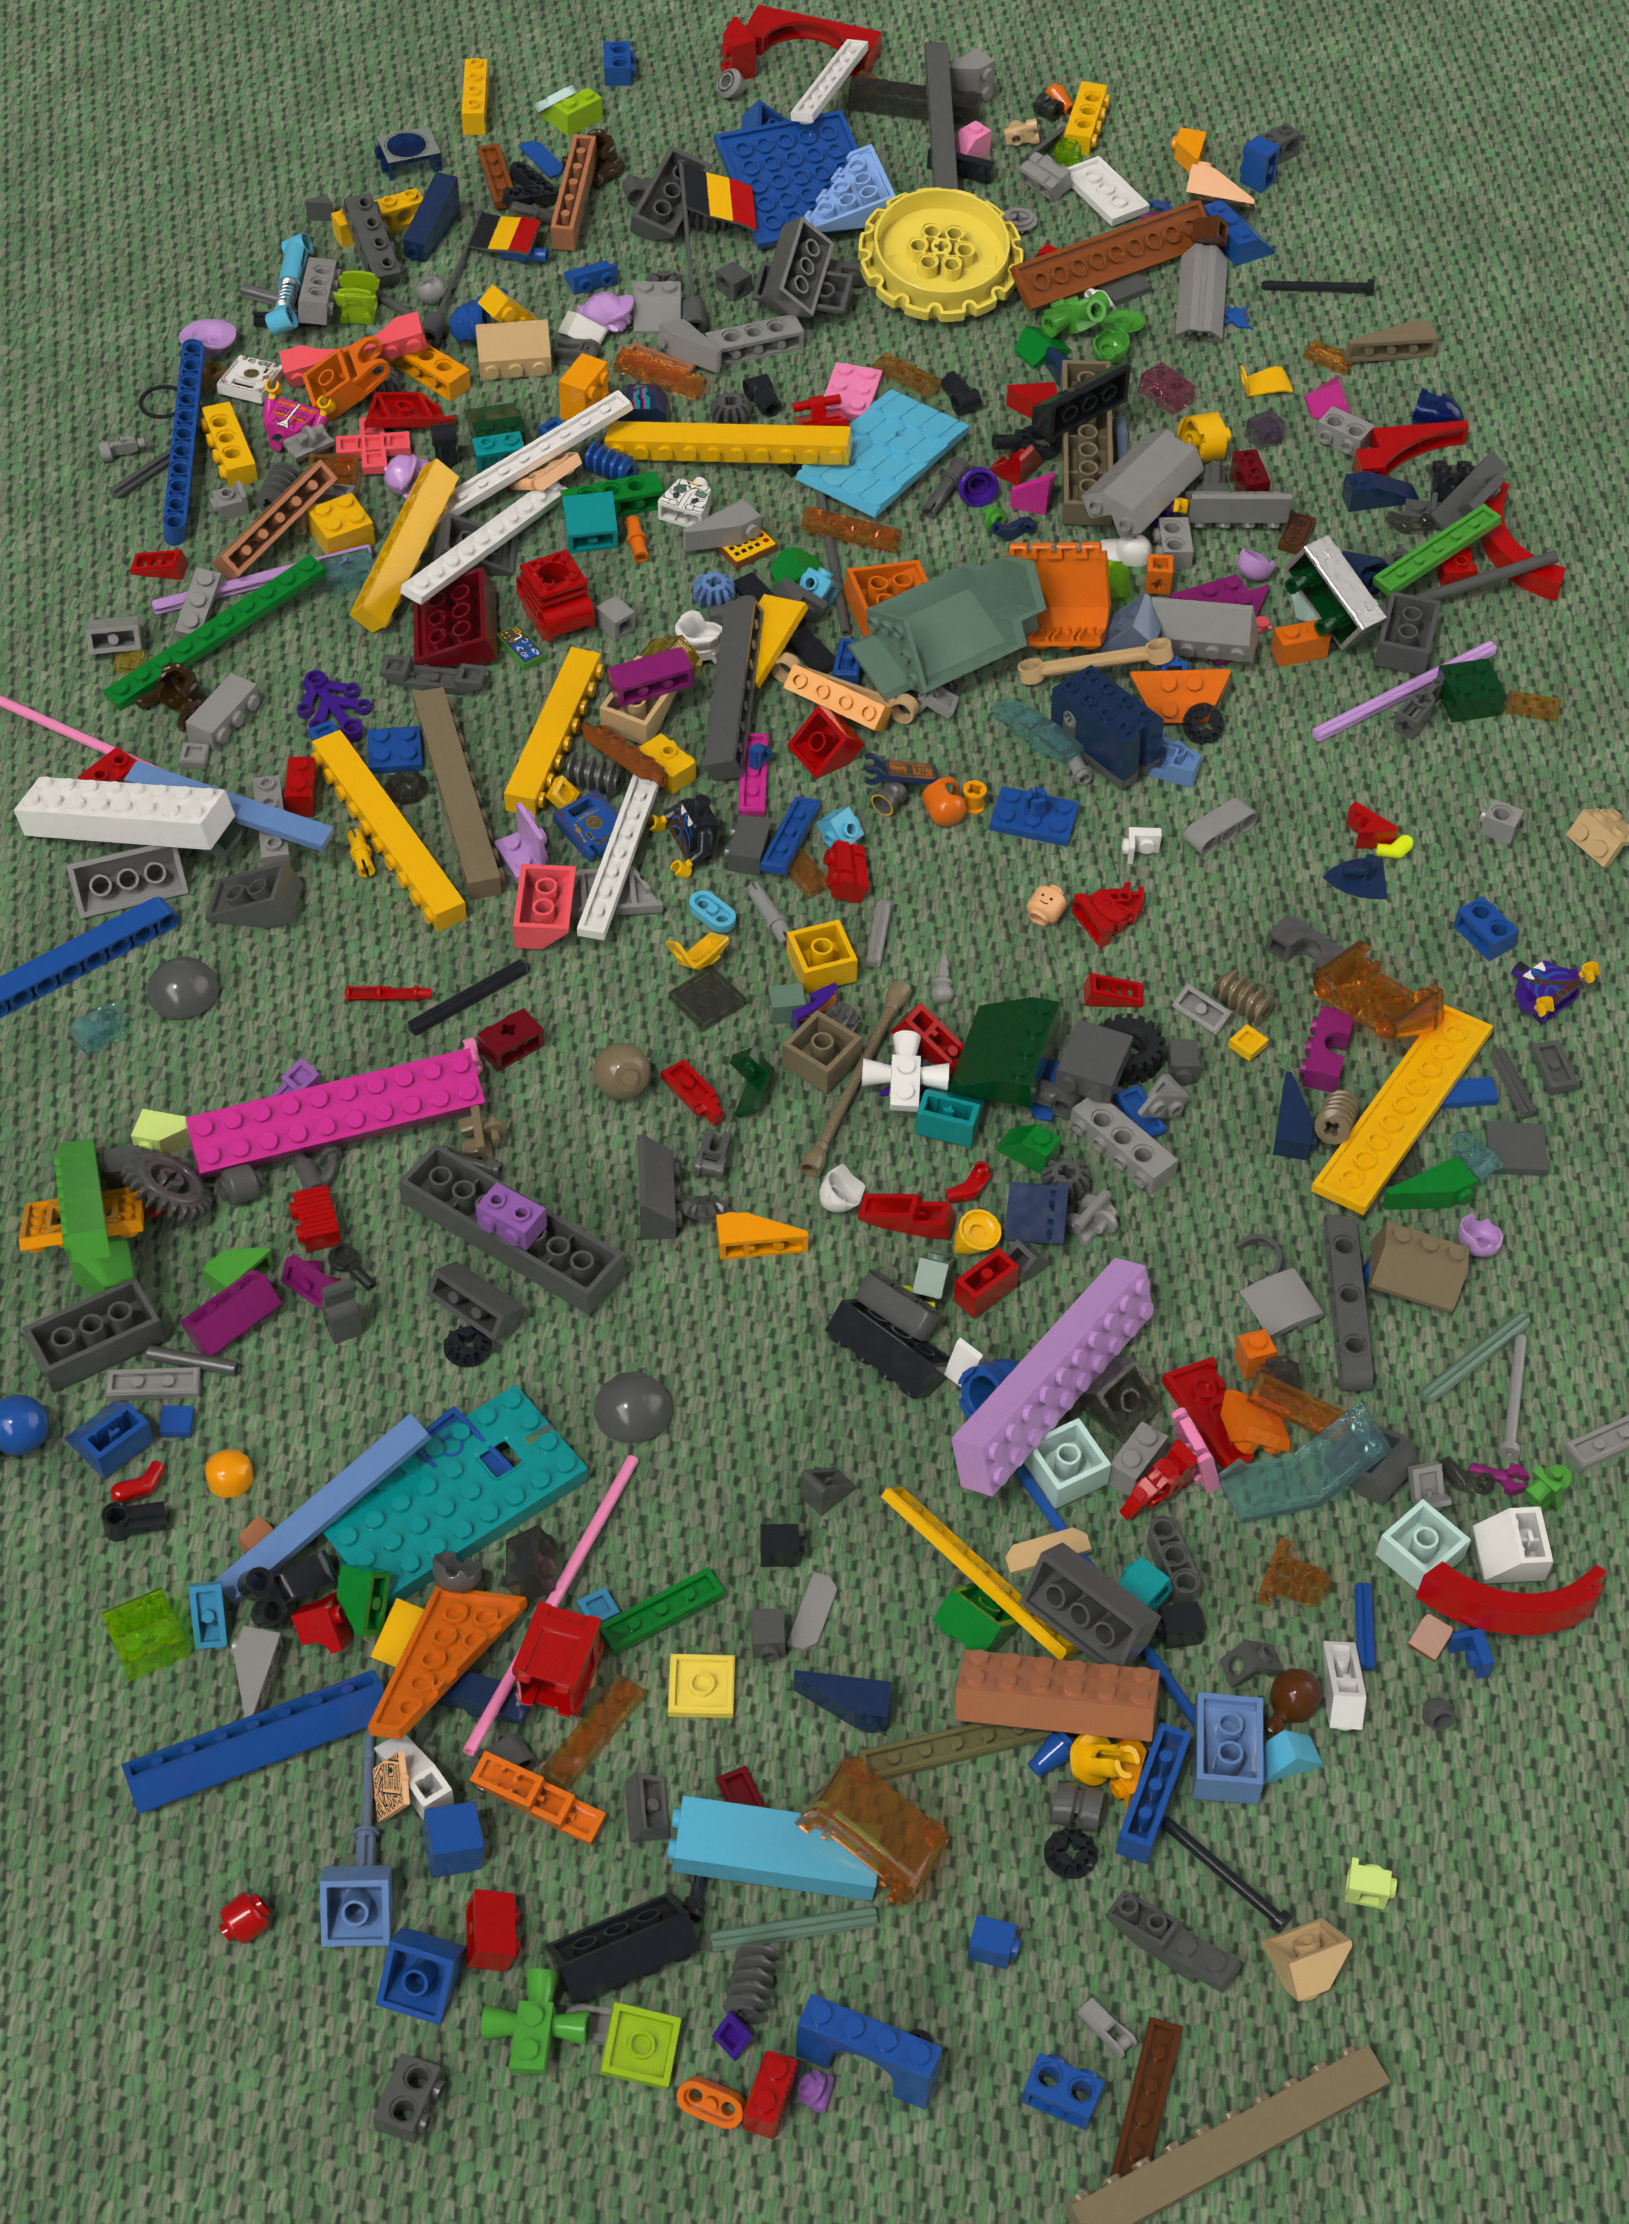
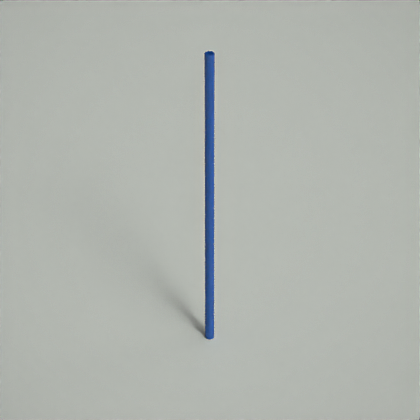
M1024 1464L1014 1471L1015 1475L1055 1532L1069 1529ZM1087 1554L1080 1555L1094 1565ZM1148 1643L1141 1652L1142 1656L1153 1670H1160L1159 1680L1195 1730L1196 1708L1153 1647Z

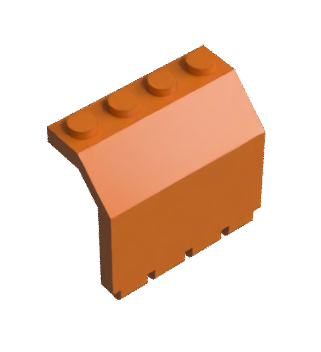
M1053 542L1032 543V551L1029 549V543H1010L1009 551L1005 555L1008 554L1034 561L1046 605V610L1036 614L1039 630L1025 636L1027 646H1034L1038 650L1047 649L1050 646H1059L1063 650L1072 649L1074 646H1084L1088 650L1099 648L1107 638L1111 609L1107 550H1102L1101 542H1082V551L1079 550L1078 542H1058L1057 551L1054 550Z

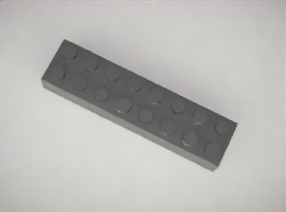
M437 1143L399 1180L402 1203L588 1315L592 1313L625 1276L624 1254L547 1208V1226L527 1251L519 1246L510 1245L504 1238L493 1232L488 1233L477 1224L476 1206L496 1182L529 1200L531 1199Z

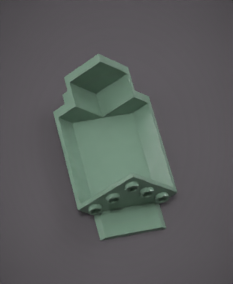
M1008 554L982 566L968 562L867 608V625L872 634L848 644L847 647L884 701L911 689L921 693L929 692L1027 646L1025 636L1039 630L1036 614L1046 610L1035 563L1032 560Z

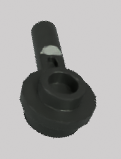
M339 1243L330 1250L328 1262L334 1270L340 1272L348 1271L367 1291L376 1286V1282L358 1265V1254L350 1244Z

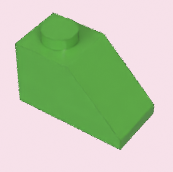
M267 1247L223 1250L216 1257L209 1259L204 1268H202L205 1285L218 1294L251 1269L263 1274L267 1273L273 1267L271 1250Z

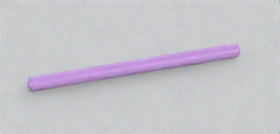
M365 544L315 557V559L325 566L326 570L371 559L373 553L370 545ZM296 563L220 582L214 600L258 589ZM188 591L153 600L152 608L155 615L182 609Z
M1487 641L1441 665L1489 658L1496 654L1497 646L1492 641ZM1439 666L1314 727L1311 733L1312 737L1317 742H1320L1410 697L1414 692L1430 687L1433 679L1437 678Z

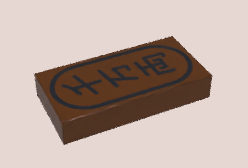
M1292 512L1279 540L1277 549L1297 555L1306 546L1315 526L1316 518Z

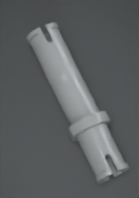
M754 882L756 890L750 884L746 889V893L750 896L766 921L768 931L774 934L780 946L786 949L787 932L791 931L786 917L779 913L761 882Z

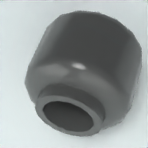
M247 1163L224 1169L221 1172L220 1178L217 1179V1187L223 1201L228 1200L233 1205L255 1200L259 1196V1187L263 1186L260 1171L258 1169L254 1170Z

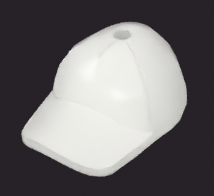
M1141 534L1100 541L1102 550H1107L1108 560L1126 566H1144L1147 564L1148 554L1153 553L1151 542Z
M841 1164L829 1171L821 1183L819 1191L821 1205L831 1212L840 1213L848 1211L859 1205L865 1190V1184L854 1177L846 1165Z

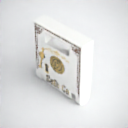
M240 355L218 381V394L263 404L265 398L269 396L268 391L265 389V382L267 379H270L272 383L271 389H274L276 382H280L284 377L282 365L277 367L276 363L251 357L246 360V356ZM235 383L252 386L253 389H252V388H248V387H244V386L235 385Z

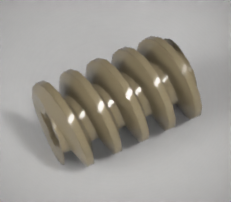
M1237 969L1233 970L1230 974L1222 975L1213 986L1212 995L1219 997L1222 1003H1228V1007L1236 1009L1239 1015H1245V1019L1249 1022L1254 1021L1256 1027L1260 1026L1271 1012L1274 995L1270 994L1264 999V988L1254 992L1257 984L1253 981L1246 986L1248 977L1245 975L1237 980L1239 975Z
M1336 1090L1326 1097L1314 1122V1130L1323 1142L1337 1145L1343 1143L1348 1138L1360 1111V1102L1356 1095L1347 1090Z

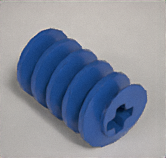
M597 441L590 445L582 463L584 470L587 469L588 472L595 473L600 477L603 476L607 480L634 476L637 474L638 468L636 463L633 464L632 456L627 455L625 457L623 452L617 453L614 448L608 450L607 445L603 444L600 446V443Z

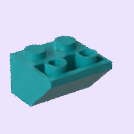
M612 491L563 496L564 534L569 554L618 548V529Z
M930 1087L924 1091L917 1111L915 1134L971 1147L986 1100Z

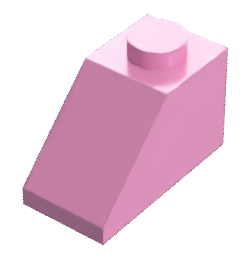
M976 120L961 128L954 138L955 152L978 158L983 157L990 152L992 130Z

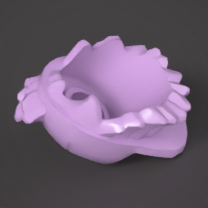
M610 291L599 292L589 297L585 305H577V313L608 330L606 335H609L610 332H623L626 329V325L631 324L630 320L633 319L634 299L631 295L617 297Z
M414 454L411 456L397 455L391 459L384 468V481L388 489L407 499L422 467L429 463L428 459L420 460Z

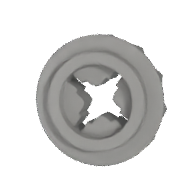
M1011 208L1004 212V221L1012 222L1021 235L1024 232L1031 233L1032 229H1036L1037 216L1032 211L1025 208Z

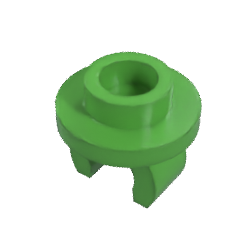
M987 506L980 510V513L986 516L982 523L987 530L991 531V526L994 522L1005 523L1006 514L1002 508Z

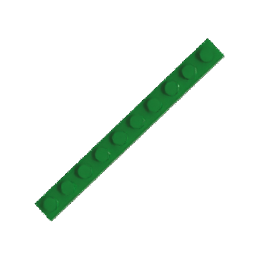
M311 554L103 690L105 697L119 711L127 708L136 702L137 696L147 694L160 684L157 682V679L162 674L161 671L165 666L177 662L184 664L185 668H187L326 576V567Z

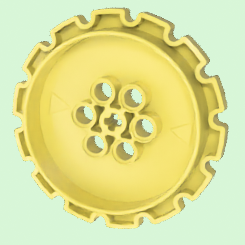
M940 187L922 188L909 194L907 192L899 194L887 200L885 209L877 208L865 222V232L860 234L858 259L861 260L860 271L866 284L869 287H876V296L891 308L898 307L904 311L905 315L922 320L933 319L940 322L963 321L967 316L973 315L978 317L996 308L997 299L1006 300L1013 292L1016 284L1009 269L1013 265L1023 262V249L1020 248L1021 238L1014 224L1010 221H1004V212L991 202L983 201L977 198L975 194L962 190L943 189Z

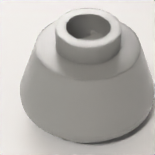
M730 68L721 73L717 81L719 95L723 98H738L743 94L745 80L737 69Z

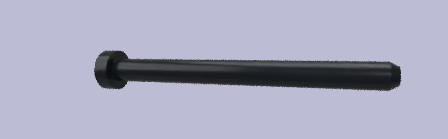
M1367 279V283L1263 281L1261 289L1367 292V296H1373L1374 279Z
M1164 1816L1161 1827L1272 1922V1930L1279 1934L1289 1924L1293 1916L1286 1909L1280 1912L1172 1818Z

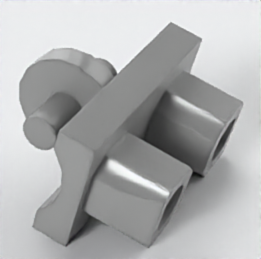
M322 423L312 428L306 425L302 427L301 433L283 440L284 447L296 464L304 462L307 457L314 454H322L326 452L327 448L334 446L333 438L327 434Z
M1103 1189L1098 1196L1087 1194L1081 1203L1083 1213L1080 1215L1071 1212L1065 1220L1068 1231L1076 1234L1079 1243L1087 1247L1097 1234H1101L1103 1231L1113 1233L1118 1227V1222L1115 1218L1117 1212L1110 1202V1191Z

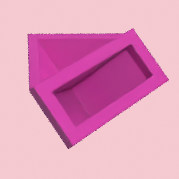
M1340 376L1332 378L1303 396L1312 418L1321 419L1332 406L1352 414Z
M1054 472L1011 487L1010 507L1046 516L1054 495L1056 480Z

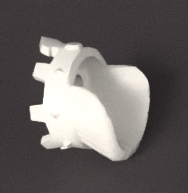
M696 610L687 611L682 614L675 624V633L681 640L688 659L695 660L696 666H702L703 661L711 659L716 664V655L720 649L719 634L722 633V626L715 622L705 621L701 613Z

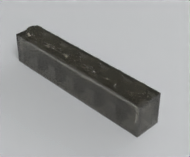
M853 76L849 86L848 111L929 122L926 85ZM951 89L953 124L955 126L965 127L975 120L980 123L984 94Z

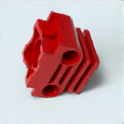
M567 549L520 564L522 572H520V576L516 577L517 595L522 601V609L535 626L543 641L547 640L549 643L553 641L554 637L586 626L590 628L595 627L594 609L587 595L588 581Z

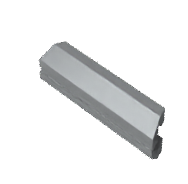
M1195 243L1181 256L1175 339L1189 340L1191 332H1197L1198 336H1202L1203 332L1208 333V342L1222 343L1227 258L1217 245L1209 244L1208 246Z

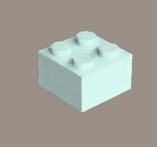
M1079 1418L1051 1430L1043 1438L1040 1445L1024 1461L1025 1466L1055 1509L1093 1492L1109 1482L1111 1463Z
M1422 1499L1381 1535L1375 1555L1418 1591L1423 1575L1443 1561L1452 1568L1457 1566L1465 1558L1471 1539Z

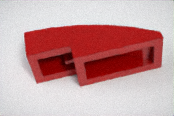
M864 1193L857 1216L860 1221L883 1229L924 1238L950 1240L956 1219L950 1202L922 1201L919 1194Z

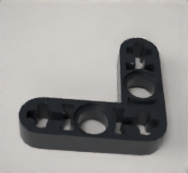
M520 161L512 163L509 175L521 186L504 189L501 202L505 206L510 207L512 202L515 201L528 205L537 204V206L557 202L559 189L530 165Z

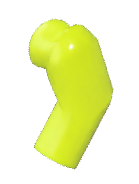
M1401 835L1391 845L1377 843L1376 856L1400 859L1412 849L1414 841L1409 835Z

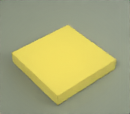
M670 1654L668 1717L733 1718L735 1655Z

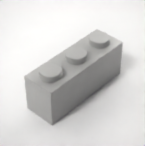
M231 673L185 722L188 740L195 743L209 744L210 749L213 751L221 744L226 743L234 729L240 727L245 717L251 711L257 709L260 703L257 684Z

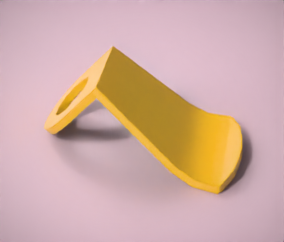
M1243 365L1239 366L1240 380L1247 396L1293 392L1291 382L1282 367H1270L1247 376Z

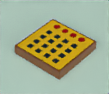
M761 527V535L741 545L717 547L716 549L737 570L778 551V544Z

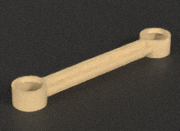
M1156 638L1141 647L1044 662L1039 658H1028L1021 661L1017 668L1021 683L1032 685L1041 682L1047 676L1079 672L1090 665L1096 669L1148 661L1153 665H1161L1171 661L1174 655L1169 639Z
M782 653L771 671L778 681L785 683L790 672L784 670L780 663L786 664L790 669H792L793 664L802 665L795 655ZM810 669L893 708L890 716L900 724L910 723L919 711L917 700L909 694H900L896 698L884 701L877 691ZM898 704L907 707L910 714L903 712Z

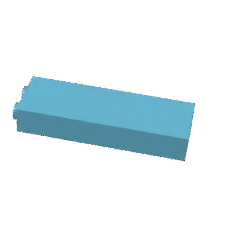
M683 1796L681 1808L674 1807L671 1827L678 1828L676 1839L670 1838L667 1859H673L672 1872L854 1899H873L877 1882L882 1825L690 1796Z

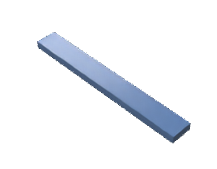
M139 761L135 762L124 778V783L220 789ZM226 791L235 814L232 822L320 852H323L334 834L333 826Z
M411 1413L408 1414L214 1581H222L223 1592L236 1606L245 1598L238 1591L237 1587L238 1578L242 1573L252 1568L265 1567L274 1574L432 1437ZM252 1575L250 1577V1586L255 1590L261 1585V1580L258 1576Z

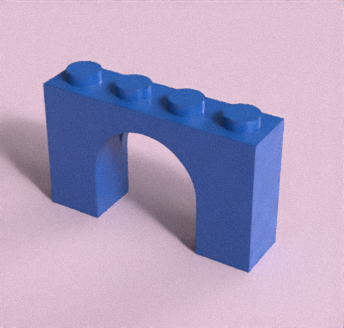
M811 1993L797 2024L796 2056L826 2069H829L836 2051L849 2052L864 2057L882 2067L892 2077L894 2081L893 2097L925 2110L938 2080L942 2047Z

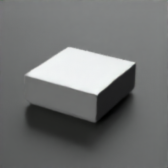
M183 742L178 760L179 767L206 769L210 745Z

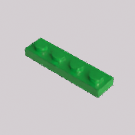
M707 1567L606 1620L601 1625L600 1635L613 1656L719 1601L725 1597V1591L712 1571Z

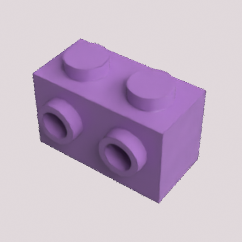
M497 1182L476 1206L477 1224L488 1233L493 1232L504 1238L510 1245L519 1246L526 1251L547 1226L546 1208Z

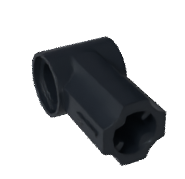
M951 371L941 379V387L950 397L952 408L957 415L981 408L982 400L979 391L976 388L970 389L960 374Z
M765 373L743 380L742 386L746 398L749 401H754L762 415L769 418L776 416L781 411L782 404L773 391L772 382L768 374Z
M456 423L431 424L432 446L435 447V458L451 469L452 466L457 464Z
M164 1501L127 1506L122 1502H112L102 1510L101 1517L105 1536L114 1542L126 1540L132 1534L167 1530ZM117 1520H122L121 1523H117V1524H113V1523H112V1522L117 1521Z

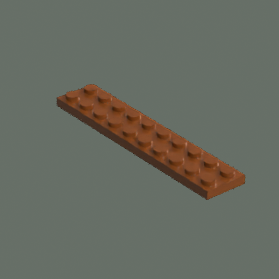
M1199 199L1013 265L1009 270L1025 307L1030 312L1050 305V303L1059 299H1066L1083 293L1089 288L1094 289L1133 273L1181 257L1195 244L1191 239L1194 219L1207 217Z

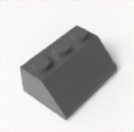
M643 1134L637 1135L641 1240L676 1239V1228L682 1227L681 1210H675V1204H681L680 1186H674V1180H680L679 1162L673 1163L672 1150Z

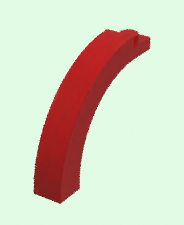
M1504 482L1499 486L1501 490L1491 499L1487 498L1484 502L1485 505L1502 517L1501 524L1480 537L1487 557L1496 568L1534 557L1533 554L1517 543L1505 525L1503 507L1510 484ZM1551 564L1508 579L1533 594L1556 601L1566 568Z
M1442 1561L1423 1575L1415 1597L1441 1614L1475 1628L1510 1635H1541L1567 1629L1588 1618L1594 1609L1597 1599L1605 1589L1602 1583L1607 1571L1596 1565L1577 1581L1564 1588L1543 1593H1517L1481 1584L1457 1572Z

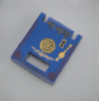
M595 789L554 812L553 822L589 862L595 860V854L599 858L604 855L618 813L601 793ZM586 807L589 808L588 810H586L585 812H583V813L577 815L576 817H574V818L572 817V815H574V814H576L577 812H579V811L585 809Z

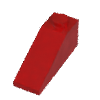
M920 1002L907 1012L890 1032L893 1035L903 1030L918 1033L921 1036L917 1055H922L923 1059L933 1065L949 1063V1073L953 1075L964 1044Z

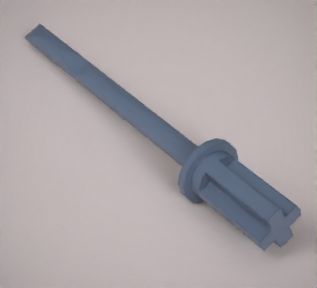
M368 1726L365 1727L362 1826L355 1828L353 1831V1837L356 1839L355 1866L375 1865L376 1839L380 1836L379 1829L372 1826V1769L374 1768L375 1736L369 1735Z

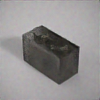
M539 1525L506 1539V1588L515 1596L526 1597L527 1603L556 1590L557 1567L555 1552L557 1551V1544L552 1535H547Z

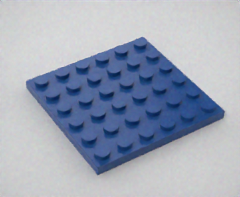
M842 110L819 114L815 121L810 124H800L797 121L786 120L714 134L713 139L728 178L735 179L752 187L756 233L752 230L750 232L758 250L777 246L783 225L800 216L804 217L808 210L812 212L817 207L816 198L823 189H827V191L833 185L831 182L832 176L839 167L843 169L849 163L846 157L851 151L858 149ZM857 229L828 231L822 233L825 236Z

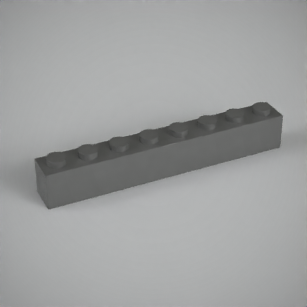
M755 596L726 601L725 612L722 613L723 627L722 633L719 634L720 649L716 655L717 671L714 674L715 686L714 693L711 694L712 709L711 714L708 716L709 731L705 737L706 753L702 759L703 768L710 774L713 781L738 778L744 775L764 611Z

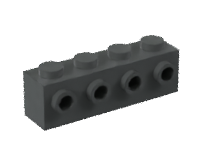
M371 193L344 198L342 212L365 271L374 273L377 279L380 280L379 289L398 285L400 277L403 275V267L401 262L397 261L395 257V245L393 241H389L387 236V224L381 220L378 202H374Z

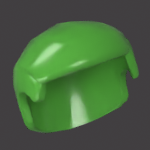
M1106 328L1095 337L1092 343L1095 357L1101 361H1111V364L1124 359L1129 350V334L1122 328H1118L1117 331H1111Z

